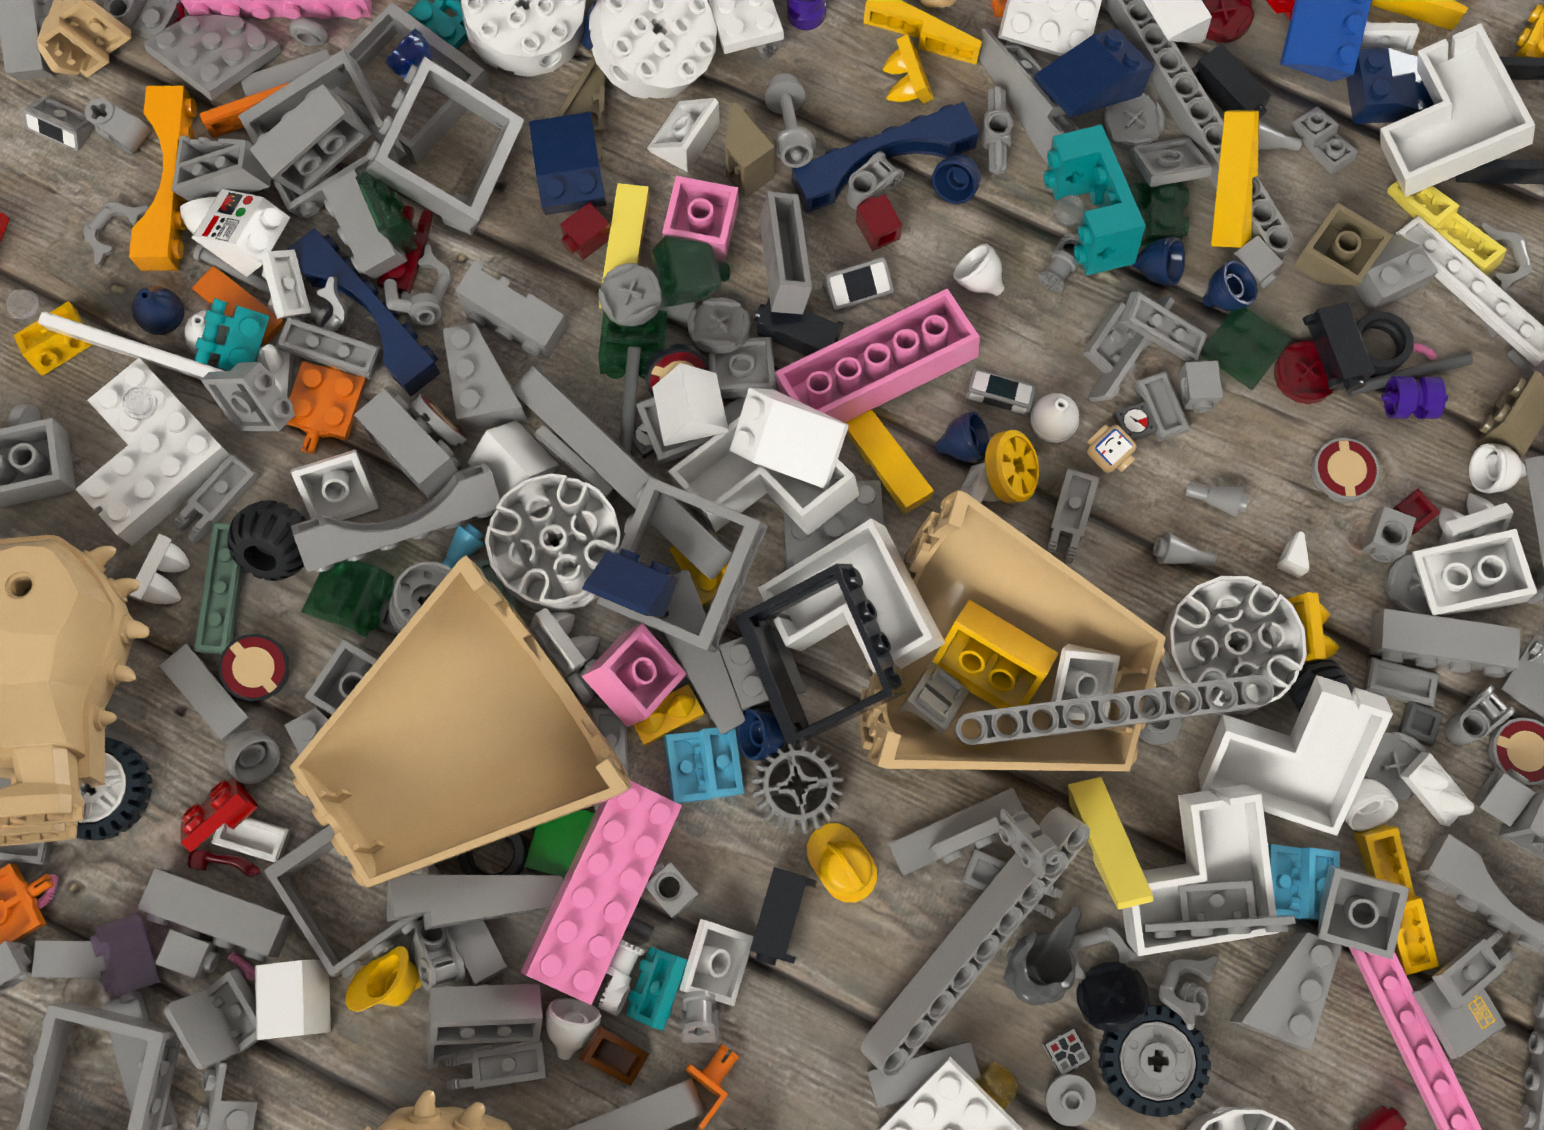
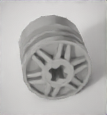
M435 561L419 562L408 567L398 577L389 603V619L397 633L401 632L451 571L449 566Z

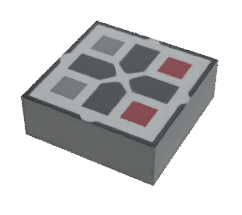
M1073 1026L1042 1043L1059 1076L1070 1073L1092 1060Z

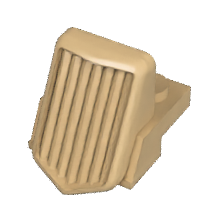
M53 0L49 14L45 17L36 41L38 42V49L51 71L69 75H79L82 73L88 78L109 63V54L131 39V30L93 0Z

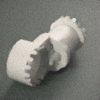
M621 939L606 972L613 977L607 984L608 987L605 988L606 992L602 994L605 998L600 999V1009L614 1016L619 1015L630 993L631 987L629 984L632 978L629 975L638 956L643 955L645 950L635 945H630V943Z

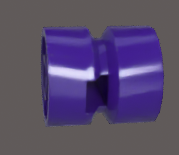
M787 0V17L796 28L812 30L820 26L824 21L826 0Z

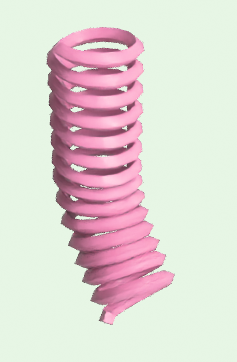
M1414 343L1412 352L1422 353L1429 360H1434L1438 356L1429 346L1426 348V345Z
M49 875L52 878L50 881L54 882L55 887L46 890L44 895L37 900L39 909L44 908L50 900H53L50 896L54 897L52 894H55L56 884L59 881V877L56 875Z
M233 952L227 958V960L243 971L246 979H249V981L255 979V970L246 959L242 958L238 953L236 954V952Z

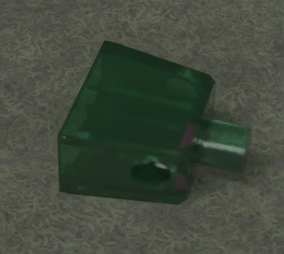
M664 236L650 252L666 307L706 300L721 286L722 282L729 280L730 267L728 263L716 262L712 247L708 243Z

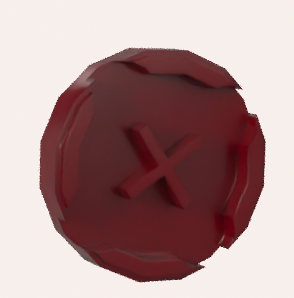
M1202 0L1212 16L1206 35L1207 39L1215 42L1229 43L1240 39L1247 33L1254 18L1251 0Z
M1313 341L1295 342L1282 351L1275 362L1274 378L1277 387L1286 397L1298 403L1313 404L1323 401L1333 393L1332 389H1329L1327 385L1328 378Z

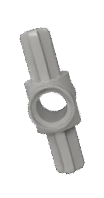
M995 86L987 92V112L983 115V131L981 135L983 147L988 150V171L994 175L1005 173L1007 170V149L1011 146V131L1013 127L1011 114L1006 111V91L999 86ZM992 129H999L1002 132H994Z

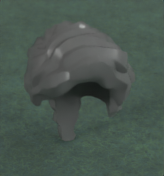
M1073 906L1070 914L1061 919V922L1053 929V932L1042 935L1033 931L1027 936L1018 939L1015 948L1008 951V965L1004 979L1015 992L1017 998L1024 1003L1030 1005L1054 1003L1061 1000L1066 991L1073 986L1077 959L1070 951V948L1074 942V936L1078 932L1077 924L1082 917L1079 907Z

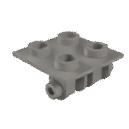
M1533 636L1519 659V668L1511 671L1500 690L1543 719L1544 641Z

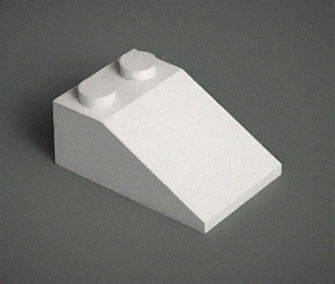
M749 388L729 451L755 464L821 488H828L849 425L776 390Z
M1517 529L1412 552L1432 616L1500 608L1527 602L1537 594Z

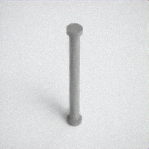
M201 244L196 246L193 252L195 260L201 263L205 261L271 296L268 282L265 278L255 273L246 277ZM309 302L311 313L306 315L316 319V323L323 327L333 316V311L327 307L320 308Z

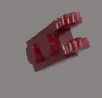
M407 205L403 207L399 218V227H396V231L407 262L381 275L377 281L380 288H384V282L387 279H393L397 283L398 292L403 293L406 291L409 294L411 293L420 267L418 261L423 257L425 246L429 241L428 234L433 219L432 211L423 210L418 222V231L410 230L414 218V208Z

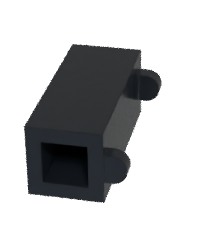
M1222 43L1199 59L1197 65L1191 69L1204 91L1224 112L1228 110L1259 111V119L1266 113L1267 109L1265 106L1272 95Z
M770 298L766 305L760 304L754 321L757 322V335L772 337L773 342L805 356L837 342L844 323L839 320L835 323L807 310H804L803 315L771 312Z
M1348 302L1320 308L1315 313L1303 317L1304 325L1309 328L1327 375L1329 389H1332L1333 392L1346 389V392H1352L1363 388L1366 385L1365 382L1375 373V370Z
M773 868L750 948L751 952L757 953L755 960L773 966L776 965L777 959L792 964L795 963L796 957L788 955L786 952L805 885L816 888V880L780 868Z

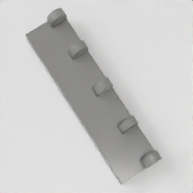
M141 991L122 994L118 999L101 1005L104 1010L149 1020ZM109 1031L128 1104L132 1112L148 1041ZM169 1092L161 1130H180Z

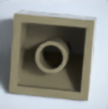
M1337 202L1306 245L1293 267L1319 283L1358 286L1393 235Z

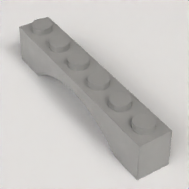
M486 463L453 473L446 485L430 501L417 510L399 518L375 523H355L323 515L292 525L291 529L306 571L324 572L334 567V563L346 559L348 561H357L367 556V552L379 548L380 550H390L397 547L400 541L409 538L414 540L423 539L430 536L433 530L445 527V529L456 528L464 523L463 520L475 516L477 518L489 517L495 513L500 496L491 469Z
M1450 834L1435 837L1416 870V873L1426 878L1425 884L1436 891L1443 893L1446 891L1457 898L1455 902L1460 907L1474 913L1477 911L1487 917L1486 922L1493 928L1499 929L1501 932L1512 933L1519 938L1518 943L1524 948L1535 953L1540 951L1544 954V925L1531 919L1515 907L1498 889L1488 873L1480 853Z

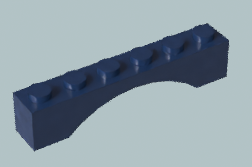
M964 102L956 105L948 104L940 108L938 112L927 116L919 115L909 123L899 127H888L882 133L870 138H859L852 145L841 149L833 148L826 152L825 155L813 160L811 159L805 166L792 168V184L807 214L835 203L841 191L848 184L850 176L879 151H883L886 154V159L908 154L934 155L947 158L951 155L962 154L975 149L979 131Z
M314 228L286 249H295L300 272L312 287L325 288L328 278L336 276L338 278V293L356 301L372 315L381 333L383 363L390 375L410 397L440 374L435 364L439 360L435 353L427 345L421 347L415 341L419 337L407 322L403 325L396 319L399 315L397 311L389 310L386 306V300L382 303L376 297L379 292L368 278L362 281L357 276L358 271L348 256L343 259L337 253L340 248L328 234L323 237Z

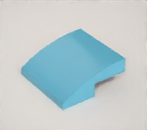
M707 728L699 732L666 734L663 737L672 801L682 804L744 794L735 728L722 736L717 728Z
M1268 844L1276 915H1294L1295 919L1319 921L1321 896L1328 867L1332 865L1340 868V852L1311 847L1297 848Z

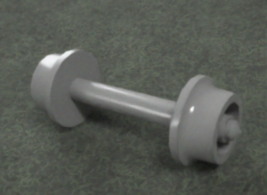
M785 73L776 75L769 81L765 92V104L774 113L783 115L785 130L776 136L774 141L776 145L775 153L786 166L799 168L811 161L816 147V140L810 130L797 126L794 111L798 110L805 101V89L793 75Z

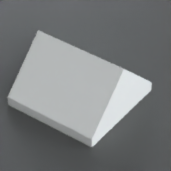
M1143 0L1168 41L1201 44L1206 39L1212 16L1202 0Z
M715 98L679 101L647 149L654 155L689 172L720 126L719 102Z
M679 363L652 387L664 446L729 432L716 373Z
M517 420L486 430L467 462L471 467L483 463L488 465L492 471L500 498L524 480L550 473L553 474L560 467Z
M356 449L291 469L292 477L311 519L325 515L342 521L379 509L368 466Z
M1068 643L1061 651L1051 702L1113 694L1121 656ZM1107 701L1103 707L1104 715L1107 718L1111 704L1110 701ZM1071 706L1068 710L1069 720H1085V714L1081 708Z
M700 919L679 990L683 992H711L715 995L716 1001L734 1006L754 936Z
M297 960L255 966L257 1040L331 1032L329 973L320 960Z

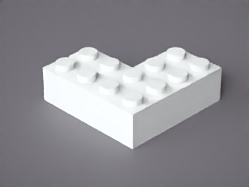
M1481 23L1452 36V58L1449 60V43L1447 39L1418 51L1417 71L1435 105L1380 128L1381 148L1405 197L1533 144L1535 123Z
M138 358L87 400L128 446L78 486L76 490L99 513L98 515L118 537L133 546L190 498L230 454L162 380Z
M740 417L728 425L729 432L713 436L668 471L675 487L739 513H742L768 493L807 535H810L859 496L855 475L839 459L837 460L829 487L821 488L755 464L729 451ZM690 505L693 509L696 508L699 516L715 533L730 522L727 519Z
M869 519L758 588L763 600L766 601L837 563L852 564L862 576L863 591L866 598L872 602L876 609L877 624L880 631L887 636L890 642L891 650L889 652L895 665L902 669L945 644L886 527L873 519ZM838 583L775 615L777 618L773 621L785 646L798 651L807 649L849 624L872 672L877 674Z
M1316 675L1290 736L1222 714L1198 772L1201 791L1209 790L1216 795V789L1247 784L1262 794L1264 812L1337 836L1393 713L1386 698L1355 687L1352 693H1350L1348 685Z
M1245 784L1216 789V795L1209 790L1178 795L1187 864L1143 871L1153 894V902L1122 909L1128 945L1138 956L1279 933L1266 932L1265 926L1250 927L1251 933L1228 934V928L1213 929L1214 935L1191 936V930L1176 931L1177 937L1155 938L1154 932H1146V923L1182 921L1179 886L1186 884L1252 880L1256 916H1277L1262 794Z

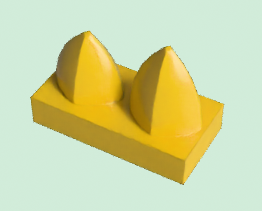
M907 34L896 39L899 48L888 57L883 71L890 74H903L906 72L908 74L892 87L886 99L893 102H905L919 98L923 104L934 100L916 46Z
M1307 592L1287 599L1294 606L1305 628L1307 656L1304 664L1325 660L1336 654L1340 647L1330 637L1323 634L1322 625L1331 614L1319 603V594Z
M687 684L671 692L646 720L633 725L645 747L661 739L666 734H670L705 716L690 685Z

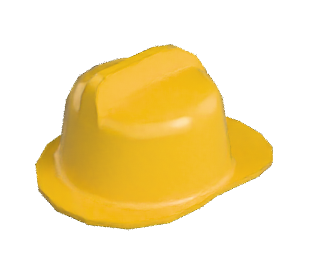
M839 823L825 824L821 829H816L810 835L807 843V858L827 891L834 898L843 902H858L865 899L873 891L877 882V868L873 858L858 836L849 827Z
M398 946L389 953L365 965L354 976L345 996L346 1005L349 1010L359 1012L376 1004L398 1007L404 1004L411 994L422 986L418 969L409 960L408 950L403 946Z

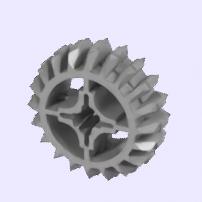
M807 741L801 742L800 750H795L794 744L787 745L788 752L786 753L783 752L782 748H779L776 754L778 757L774 758L769 755L764 759L769 764L768 767L763 764L756 765V770L764 776L752 777V784L762 786V789L752 791V797L764 798L763 801L756 805L757 811H762L768 807L770 811L766 813L764 820L769 822L774 816L778 817L779 819L775 825L777 830L783 827L784 821L790 823L788 828L789 834H794L795 824H801L803 834H807L809 832L808 822L811 821L817 830L821 829L822 824L818 817L822 816L830 822L833 816L827 808L839 810L841 806L832 797L844 796V790L834 788V785L844 782V777L832 776V773L839 770L840 765L833 763L827 766L826 763L830 760L832 754L827 752L822 758H819L817 755L820 751V745L815 744L812 753L806 751ZM799 760L816 766L824 777L806 776L801 770ZM788 762L790 772L788 779L777 783V785L769 786L771 776L775 770ZM794 771H796L800 783L807 784L808 786L807 790L803 789V794L801 795L802 804L799 802L796 791L789 790L788 788L789 784L793 785ZM827 788L826 797L821 805L808 813L807 796L814 791H818V789ZM771 797L790 798L795 804L797 815L780 809Z

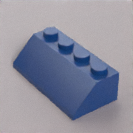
M1295 0L1280 65L1330 82L1353 76L1372 0Z

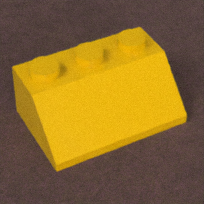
M969 600L946 636L945 644L940 647L932 662L959 681L968 691L997 709L1028 705L1059 653Z

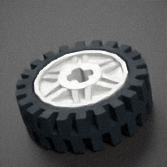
M105 737V785L91 788L89 784L82 782L79 791L84 799L83 820L78 822L77 838L96 841L104 840V838H114L119 836L118 832L129 830L131 822L137 823L141 818L139 815L140 810L146 811L149 803H146L145 799L146 797H151L152 789L148 788V783H152V778L146 772L149 769L147 763L141 759L140 753L131 746L119 740Z

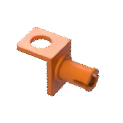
M720 1044L719 1049L703 1070H697L689 1064L684 1071L718 1098L697 1127L698 1130L705 1128L728 1096V1093L721 1089L720 1083L735 1062L739 1060V1057L732 1051L726 1061L722 1063L721 1060L729 1050L723 1044Z

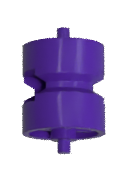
M1392 376L1386 384L1381 400L1384 401L1385 412L1390 419H1408L1411 413L1418 419H1438L1444 411L1448 395H1446L1445 384L1441 377H1421L1416 382L1413 377Z

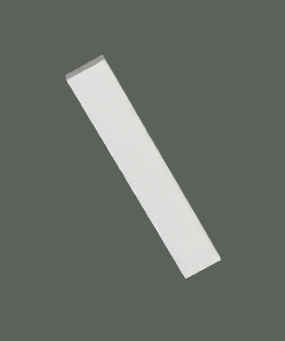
M1418 215L1396 232L1395 235L1421 245L1438 271L1435 277L1531 364L1536 367L1544 360V326Z
M45 311L44 313L41 312L38 320L40 325L50 331L136 359L140 358L142 361L200 380L208 372L224 371Z

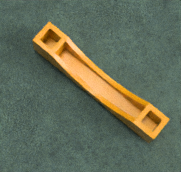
M146 86L143 114L154 128L160 140L163 153V172L160 187L153 203L144 216L132 227L129 258L140 271H179L180 259L184 257V245L181 241L182 230L186 229L180 214V207L188 200L174 193L172 185L180 136L195 139L192 121L193 117L197 115V105L195 99L191 98L184 86Z

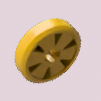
M1018 430L996 433L990 439L986 449V476L993 492L1003 502L1011 504L1027 501L1034 494L1038 483L1039 464L1035 449L1029 439Z

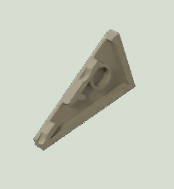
M593 55L555 117L591 112L600 163L602 161L605 74L596 64Z

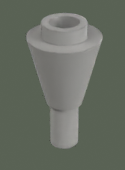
M1259 121L1258 150L1279 148L1300 150L1302 146L1301 138L1286 136L1282 132Z
M1188 483L1185 496L1205 500L1206 503L1237 518L1238 512L1245 513L1250 494L1243 493L1245 486H1214L1207 488Z
M1165 532L1162 537H1158L1153 547V555L1156 556L1158 564H1189L1194 562L1213 567L1216 563V554L1197 550L1196 547L1169 532Z

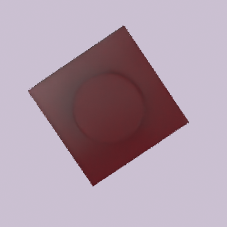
M886 194L877 198L869 197L857 206L855 221L872 252L900 240L902 223Z
M590 202L560 224L563 234L561 238L563 245L571 254L576 252L583 260L609 241L610 224Z

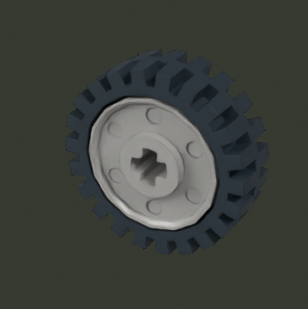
M1149 1005L1145 1017L1136 1026L1122 1032H1104L1102 1036L1104 1038L1103 1042L1099 1046L1101 1055L1100 1059H1098L1099 1067L1103 1073L1101 1074L1103 1081L1108 1085V1090L1120 1103L1135 1112L1155 1117H1168V1115L1182 1113L1183 1109L1193 1106L1195 1104L1194 1100L1202 1096L1204 1093L1202 1090L1203 1086L1208 1085L1210 1078L1207 1076L1208 1069L1211 1070V1061L1208 1060L1207 1054H1210L1208 1045L1204 1044L1203 1039L1205 1038L1202 1032L1195 1028L1196 1025H1194L1193 1030L1187 1029L1183 1018L1172 1009L1158 1005ZM1155 1054L1161 1057L1160 1064H1148V1056L1152 1057Z

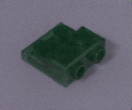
M1127 182L1146 225L1140 246H1147L1160 238L1172 236L1182 240L1183 236H1187L1189 217L1183 216V207H1186L1188 204L1189 190L1188 188H1182V182L1150 187L1148 183Z
M603 311L598 354L600 374H606L612 379L622 378L626 374L628 347L641 348L639 376L645 379L644 372L647 362L654 353L660 349L663 351L666 349L668 312L658 311L653 318L644 324L624 326L610 320Z
M346 559L334 563V567L319 573L301 612L309 617L332 624L341 630L367 638L369 631L375 630L379 625L380 615L378 612L383 601L390 599L394 590L393 580L395 577L380 567L358 560L348 561Z

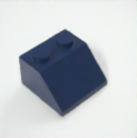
M620 548L619 553L606 552L584 582L582 589L642 615L664 617L679 578L670 574L672 568L656 561H652L649 566L638 561L639 554Z

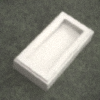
M247 817L235 829H231L224 823L216 830L211 844L275 863L283 857L292 830Z

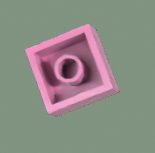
M676 176L662 231L664 250L668 247L670 251L726 261L739 207L738 187Z
M641 623L623 632L581 677L624 725L628 727L646 720L687 673L646 626Z

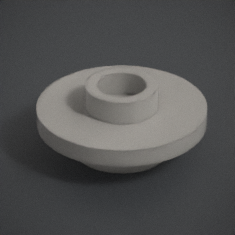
M1150 698L1144 700L1142 711L1147 716H1151L1155 711L1154 702ZM1174 719L1146 723L1139 737L1153 745L1169 743L1179 734L1182 720Z
M1067 1073L1056 1077L1049 1084L1045 1093V1105L1051 1117L1058 1123L1065 1126H1078L1092 1116L1096 1106V1095L1093 1087L1085 1078L1077 1074Z

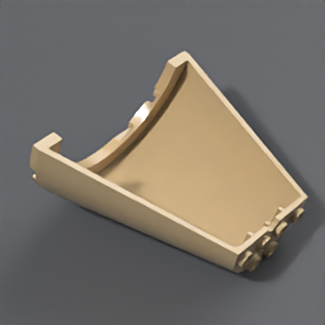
M957 490L942 500L940 514L933 511L930 513L910 544L903 562L944 640L968 601L971 600L1059 653L1028 705L1051 702L1061 651L1068 643L1121 656L1113 694L1156 688V681L1154 679L1158 665L1162 662L1165 655V648L1163 646L1166 637L969 494ZM940 647L901 669L905 678L903 685L906 689V694L860 715L861 743L864 749L869 750L867 759L872 764L886 769L1130 772L1131 765L1137 759V743L1140 732L1146 725L1144 723L985 745L965 746L955 738L954 725L956 721L964 714L970 712L997 709L970 691L943 734L914 713L907 711L897 712L921 674L933 661ZM867 662L866 669L872 671ZM873 673L872 676H869L868 681L870 685L868 689L862 688L861 700L883 690L877 674ZM1142 697L1139 702V708L1143 714L1147 715L1145 712L1142 711V706L1145 698H1149ZM1111 702L1108 719L1116 721L1120 715V709L1116 703ZM1036 711L1032 716L1033 725L1037 729L1046 730L1048 728L1050 719L1045 712ZM1002 715L998 718L996 725L998 730L1005 735L1013 733L1015 729L1013 719L1007 715ZM966 720L961 725V732L965 738L976 739L980 734V728L975 721ZM1069 720L1075 725H1081L1084 722L1082 720Z
M467 555L455 564L290 766L295 775L293 779L295 787L303 796L310 798L315 806L312 808V813L322 826L328 824L331 826L335 834L331 838L332 845L341 856H347L353 866L350 872L355 881L362 887L370 888L623 795L632 788L629 783V776L608 739L602 735L598 726L595 725V719L566 680L565 675L554 660L547 656L542 646L537 642V637L492 581L488 582L482 570Z

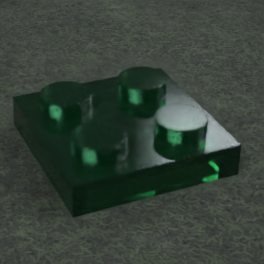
M367 171L355 177L378 232L406 254L417 249L413 238L416 232L411 222L402 213L405 207L400 196L395 191L391 193L381 179L376 180Z
M1242 308L1231 311L1201 350L1200 355L1209 361H1218L1220 369L1250 390H1253L1290 342L1291 338L1249 309Z

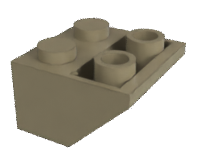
M734 102L730 106L725 139L726 177L735 187H738V191L742 196L747 198L774 179L776 145L767 132L762 133L756 126V121L750 111L747 109L743 111L737 102Z
M1537 370L1526 379L1520 377L1510 390L1505 389L1494 403L1498 409L1494 415H1488L1479 427V431L1482 434L1476 443L1477 445L1481 446L1487 443L1501 444L1511 447L1519 458L1525 455L1544 424V377Z

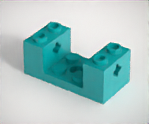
M1102 124L1053 136L1051 150L1047 151V170L1043 173L1046 188L1052 190L1055 200L1089 193L1092 204L1098 207L1097 209L1084 212L1082 225L1078 227V243L1074 246L1076 262L1082 264L1086 276L1135 264L1146 225Z

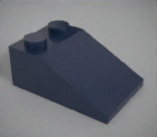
M1115 28L1090 36L1037 72L1034 79L1071 118L1140 97L1154 66L1122 32Z
M1390 48L1360 49L1354 75L1346 77L1353 124L1396 122L1435 105L1417 71V56Z
M591 112L529 121L536 178L544 214L550 215L576 211L589 202L594 207L607 206Z

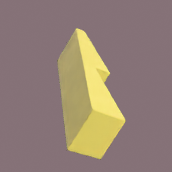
M1398 181L1388 187L1387 193L1413 219L1419 215L1485 275H1489L1501 264L1507 249L1457 214L1459 204L1434 186L1405 197Z
M617 183L603 278L609 271L619 265L636 263L640 266V250L650 203L648 186Z
M1102 777L1068 784L1069 805L1075 817L1090 829L1088 843L1093 850V861L1117 909L1121 910L1153 902V894Z

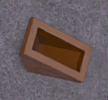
M603 1024L598 1025L579 1059L631 1086L650 1054Z

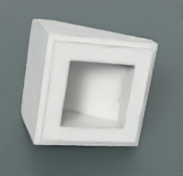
M1301 531L1296 532L1287 540L1276 565L1277 569L1296 578H1301L1309 571L1305 534Z

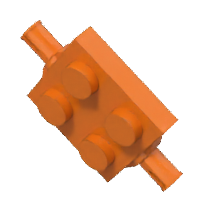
M302 361L289 397L296 415L286 424L300 428L307 433L301 448L302 452L307 454L309 452V454L314 455L320 437L348 440L355 419L354 414L358 410L367 384L365 378L348 374L334 367L319 366Z
M9 863L0 869V944L5 941L19 942L47 924L37 906L36 896L54 887V882L50 881L52 878L48 874H44L39 879L28 884L24 880L17 864Z

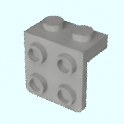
M238 968L228 971L205 991L173 1001L164 1008L169 1024L176 1032L189 1059L200 1070L243 1053L259 1041L256 1037V998Z

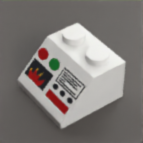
M222 189L191 238L248 277L263 265L260 255L272 250L290 217L264 197Z

